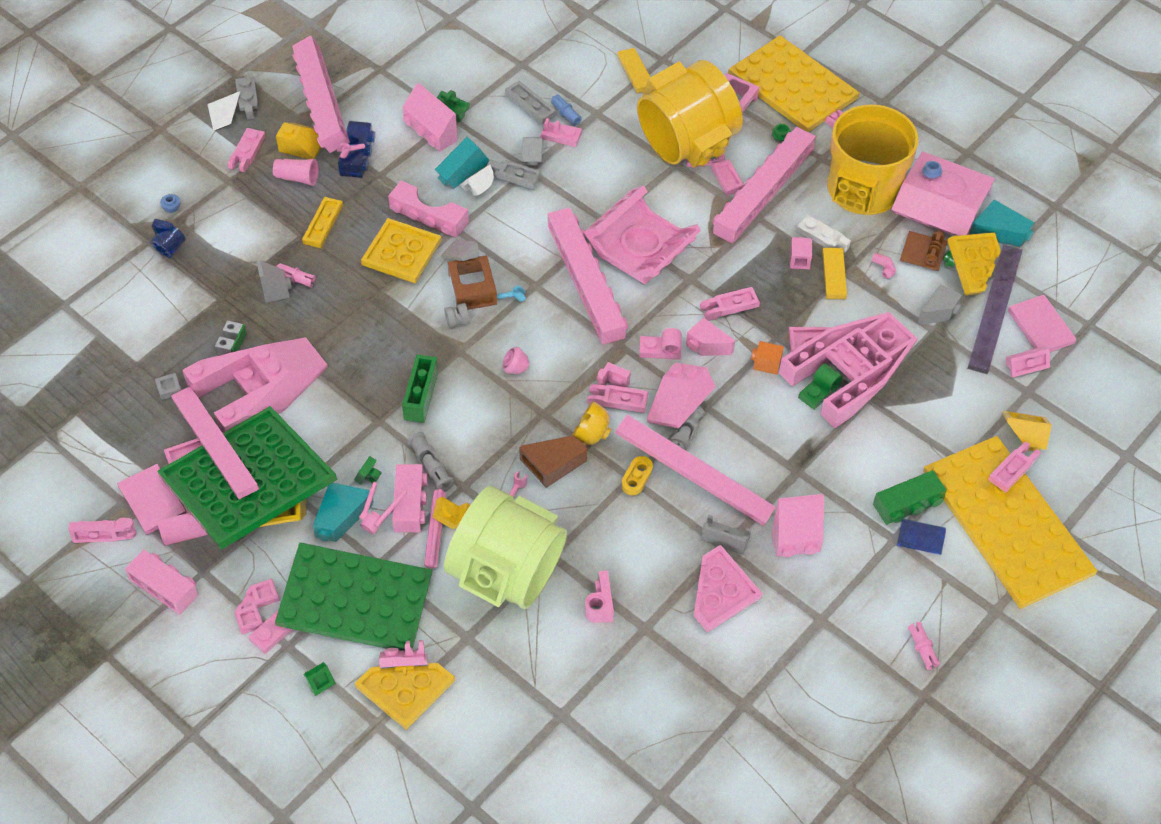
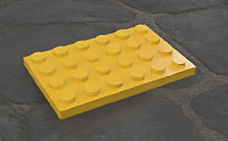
M781 35L728 69V74L759 86L758 97L807 132L812 131L825 122L826 118L830 117L838 109L841 111L857 100L860 94L856 89Z

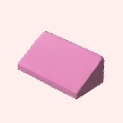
M190 513L157 521L164 545L207 535L206 531Z

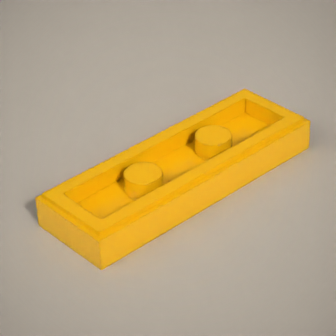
M635 48L618 51L617 57L636 93L644 92L650 75Z
M328 197L323 198L302 238L303 244L322 248L343 207V201Z
M823 248L826 299H846L847 288L843 248Z

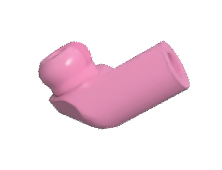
M875 253L872 257V262L883 266V277L889 279L894 276L896 268L892 259Z

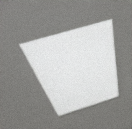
M240 91L208 104L213 131L231 124Z

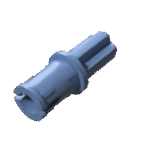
M558 94L552 97L551 103L560 111L561 116H565L573 126L581 122L582 117L577 114L570 103H567Z

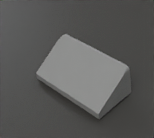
M457 239L441 254V258L458 261L477 258L479 256L478 244L476 241Z

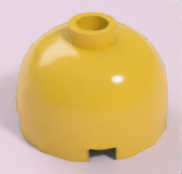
M594 401L591 402L572 435L579 441L582 440L586 445L596 444L601 438L605 440L611 431V428L608 427L610 417L606 409Z

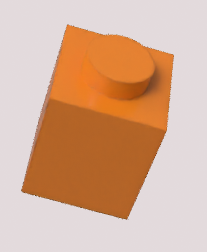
M759 341L758 348H753L751 360L754 361L753 369L778 375L784 346Z

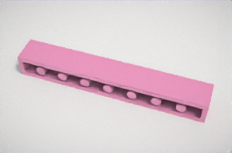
M309 36L292 46L294 51L292 56L298 64L296 69L301 75L299 80L304 86L303 93L308 99L306 101L307 106L312 111L310 116L315 123L313 125L314 130L319 135L317 138L318 143L322 148L325 147L331 153L337 150L341 143H350L321 48L314 38Z
M795 127L792 132H788L782 144L779 143L776 146L774 153L767 156L764 164L756 169L754 176L748 178L744 187L735 193L734 199L726 203L721 214L715 216L712 222L714 225L713 234L733 244L814 150L816 136L798 127Z
M570 207L548 213L550 233L602 345L625 339L626 330L628 329L626 318H622L618 302H614L613 291L611 287L606 285L605 274L600 272L598 259L593 257L592 247L590 243L586 242L584 230L579 228L577 215H573Z

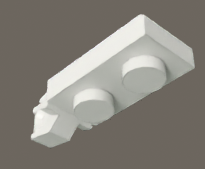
M807 215L797 226L796 231L807 238H812L814 242L825 248H843L844 253L850 248L851 240L846 238L841 232L810 215Z

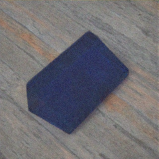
M902 519L897 546L941 555L946 528Z

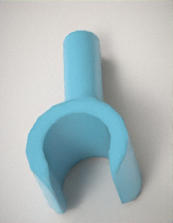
M516 286L510 292L497 294V299L515 297L521 302L526 299L524 296L526 291L521 286Z

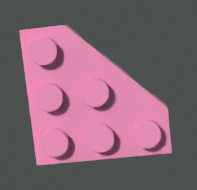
M721 545L702 557L694 617L707 633L761 599L763 594Z

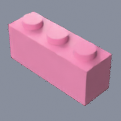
M396 464L394 500L404 490L407 491V494L393 509L392 522L394 532L421 533V524H425L426 514L425 511H422V505H426L427 494L423 492V486H427L428 475L423 472V464Z
M143 550L125 568L130 581L179 615L198 596L196 582L189 576L184 577L179 574V571L173 565L169 564L167 566L155 553L150 554Z

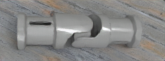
M700 406L679 428H676L675 434L670 439L671 442L685 451L698 428L697 423L699 419L703 418L705 414Z
M423 432L414 433L408 438V445L415 450L420 464H423L428 477L434 480L436 489H442L444 492L448 491L453 487L455 481L446 473V467L440 462L434 448L425 440V434Z

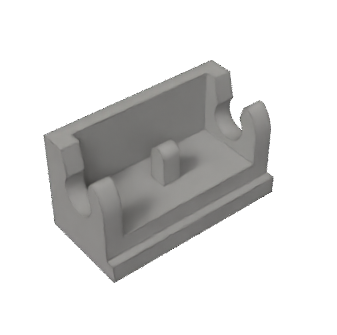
M708 515L707 523H704L701 540L744 554L751 536V529L746 528V531L743 532L714 522L713 516Z

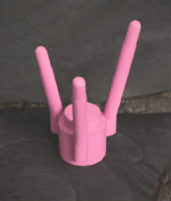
M373 482L363 512L359 516L363 520L360 526L367 532L375 534L382 522L407 494L406 490L394 500L382 515L371 511L369 514L368 510L377 486V482Z

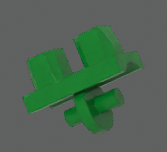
M452 90L448 93L440 91L437 96L443 104L456 114L457 122H460L465 117V112L470 108V103L457 98L456 92Z

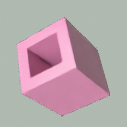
M792 237L790 268L810 270L812 238Z

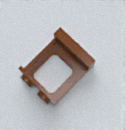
M487 255L465 261L454 260L447 262L448 275L451 277L456 307L462 303L466 304L467 310L497 305V291ZM483 271L485 280L482 282L462 284L459 275Z

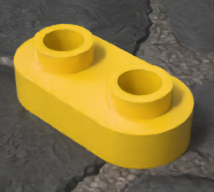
M638 456L632 460L622 478V490L626 494L638 495L642 492L653 471V463L648 457Z

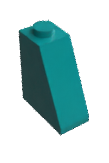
M466 137L434 170L439 174L437 178L445 186L449 184L454 189L469 177L487 167L490 160L470 138Z
M994 199L974 220L969 235L995 233L999 243L1020 247L1025 241L1028 242L1034 234L1032 229L1035 222Z
M338 483L328 485L313 524L315 538L325 542H337L360 519L359 516L363 512L370 490ZM372 498V501H371V504H370L369 509L373 506V503H374L373 498Z

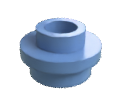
M928 161L923 166L922 173L930 179L941 176L942 168L940 163Z
M174 194L165 195L160 200L161 207L166 212H175L179 209L180 198Z

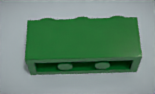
M416 354L402 403L404 420L425 423L438 376L437 357Z
M931 470L877 492L873 506L886 525L893 522L898 523L912 514L918 515L924 509L931 506L937 507L942 504L947 490L935 472Z

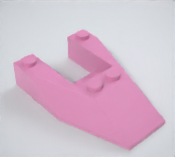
M890 312L828 328L781 358L779 374L792 387L815 373L824 363L829 364L832 362L852 382L824 399L820 414L829 424L836 428L850 419L886 385L918 338Z
M305 337L203 359L182 371L187 386L192 388L198 398L233 379L244 391L245 396L214 412L217 426L224 433L269 406L278 414L285 411L328 365Z

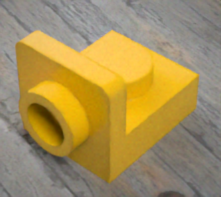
M441 496L436 499L433 518L449 528L455 529L458 527L470 504L466 502L458 506Z

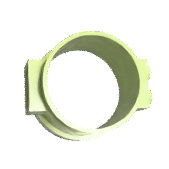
M490 485L479 493L460 521L446 553L444 571L460 580L458 586L497 607H500L507 600L525 610L537 599L552 575L563 551L567 530L556 526L558 515L521 496L514 500L513 496Z

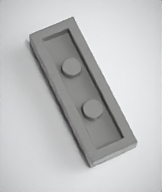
M517 81L505 89L506 96L542 125L547 118L552 119L556 116V110L521 81Z

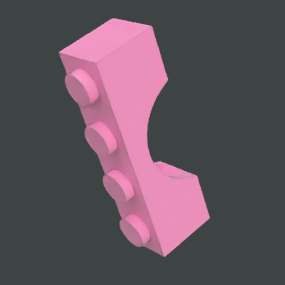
M400 181L388 195L391 210L401 213L412 220L419 221L430 228H435L446 235L457 238L469 223L468 209L452 202L441 207L427 206L420 202L418 188L404 181Z

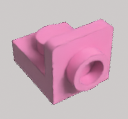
M608 362L604 369L601 368L596 379L599 385H606L609 382L613 386L628 388L631 371Z

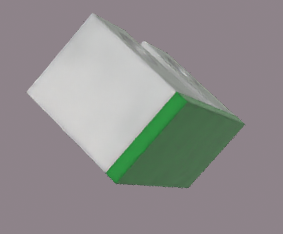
M227 321L223 328L224 337H219L215 345L217 355L239 351L247 334L244 324Z

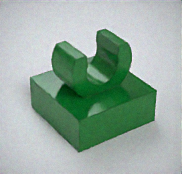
M369 456L357 473L354 481L362 484L366 478L372 484L376 482L382 474L381 471L373 468L377 460Z
M324 662L303 674L311 692L315 696L336 684L328 666Z

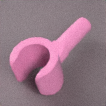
M343 142L340 144L337 152L341 151L340 157L346 158L350 151L363 149L365 145H349Z
M520 471L514 474V486L509 495L514 497L519 488L526 486L527 474L523 479H519Z

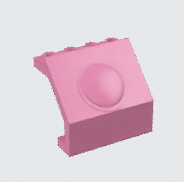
M922 151L905 178L891 210L895 214L953 236L969 235L977 212L986 196H990L995 178ZM928 161H936L941 165L942 174L937 178L930 179L922 173L923 166Z
M643 185L631 189L588 227L584 233L599 257L646 285L653 277L660 274L661 270L670 264L678 254L682 253L686 246L695 241V236L701 230L697 224L679 228L651 211L643 199V196L648 192Z

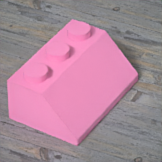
M420 83L416 84L402 107L403 121L407 126L412 127L419 136L425 138L432 147L442 151L457 141L456 114Z

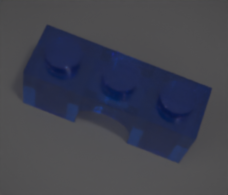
M349 121L346 130L350 141L348 144H364L365 148L350 151L346 158L339 156L340 176L363 178L364 170H368V156L371 157V143L375 142L376 133L372 130V123Z

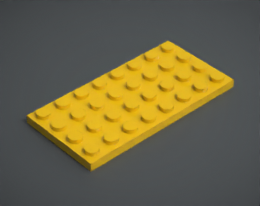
M995 436L926 465L923 472L927 473L933 470L947 490L944 502L1020 609H1023L1095 576L1097 569L1026 474L1007 492H1004L988 480L992 472L1011 454L999 437Z

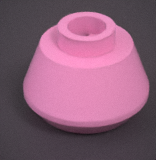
M520 347L511 348L503 360V369L508 374H520L525 372L529 366L528 356Z

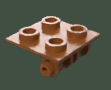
M909 231L900 261L939 271L948 241L944 240L945 237L942 231H936L932 237Z

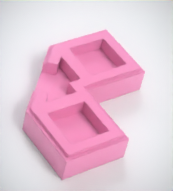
M273 579L251 585L242 603L236 608L234 613L242 635L255 631L263 624L258 608L280 601Z

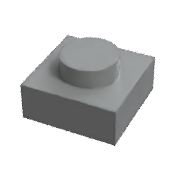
M176 373L155 379L161 400L170 398L171 395L181 391Z

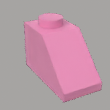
M702 318L687 332L686 345L701 356L731 355L734 352L735 340L708 320Z

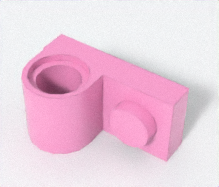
M667 328L662 332V337L640 336L639 357L681 360V331L676 328Z
M599 571L598 580H595L596 593L588 595L585 601V616L594 623L613 622L614 609L608 571ZM598 606L600 609H593L591 607Z

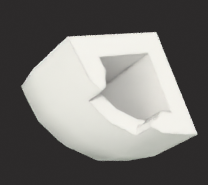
M488 165L461 183L460 186L464 191L470 190L473 196L486 191L492 185L494 179L491 165Z

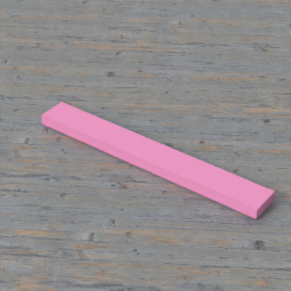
M188 387L171 395L173 402L237 498L241 499L259 490L257 483L192 388Z
M628 414L616 429L615 434L762 526L766 524L776 507Z

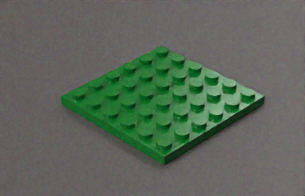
M271 406L223 433L257 483L259 490L238 499L203 445L157 471L163 482L221 550L338 480L336 473Z

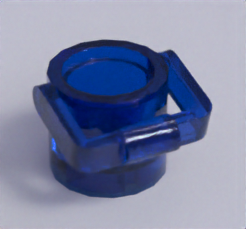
M154 219L151 226L155 236L150 240V244L161 255L171 258L186 238L172 223Z

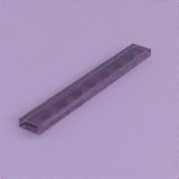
M1007 245L1002 247L967 369L988 375L1022 255V249Z

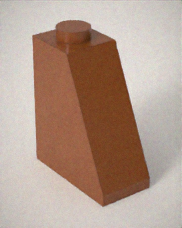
M574 435L522 445L519 447V456L522 463L547 488L587 462L588 448L582 440L579 441Z

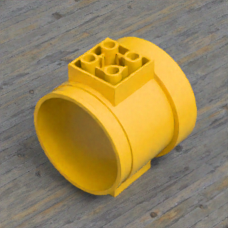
M698 60L686 68L679 61L650 77L642 97L637 102V115L644 135L655 152L663 160L673 165L680 163L683 159H687L693 168L699 165L701 167L706 165L714 156L718 158L725 153V148L729 145L730 138L738 134L743 125L742 110L734 89L724 74L714 64L706 60Z
M881 105L853 107L838 117L833 127L830 142L832 158L827 179V189L833 202H836L839 206L850 212L862 215L880 214L893 207L906 178L907 170L913 164L918 146V133L909 118L895 109ZM860 161H869L877 163L879 165L867 164Z

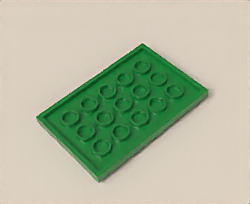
M299 542L277 613L275 626L385 649L398 648V651H405V643L410 641V647L413 649L432 576V569Z

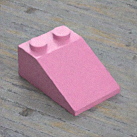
M682 363L672 365L662 378L646 419L648 423L679 428L716 387L707 367Z
M823 494L778 499L771 533L776 557H791L796 554L812 555L821 551L824 522Z

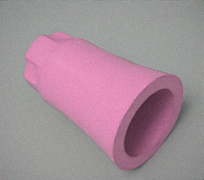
M276 159L273 163V176L276 178L314 186L317 182L319 166L316 159Z

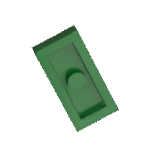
M824 363L816 371L813 381L799 393L798 398L815 410L823 403L824 399L832 395L841 386L843 376Z

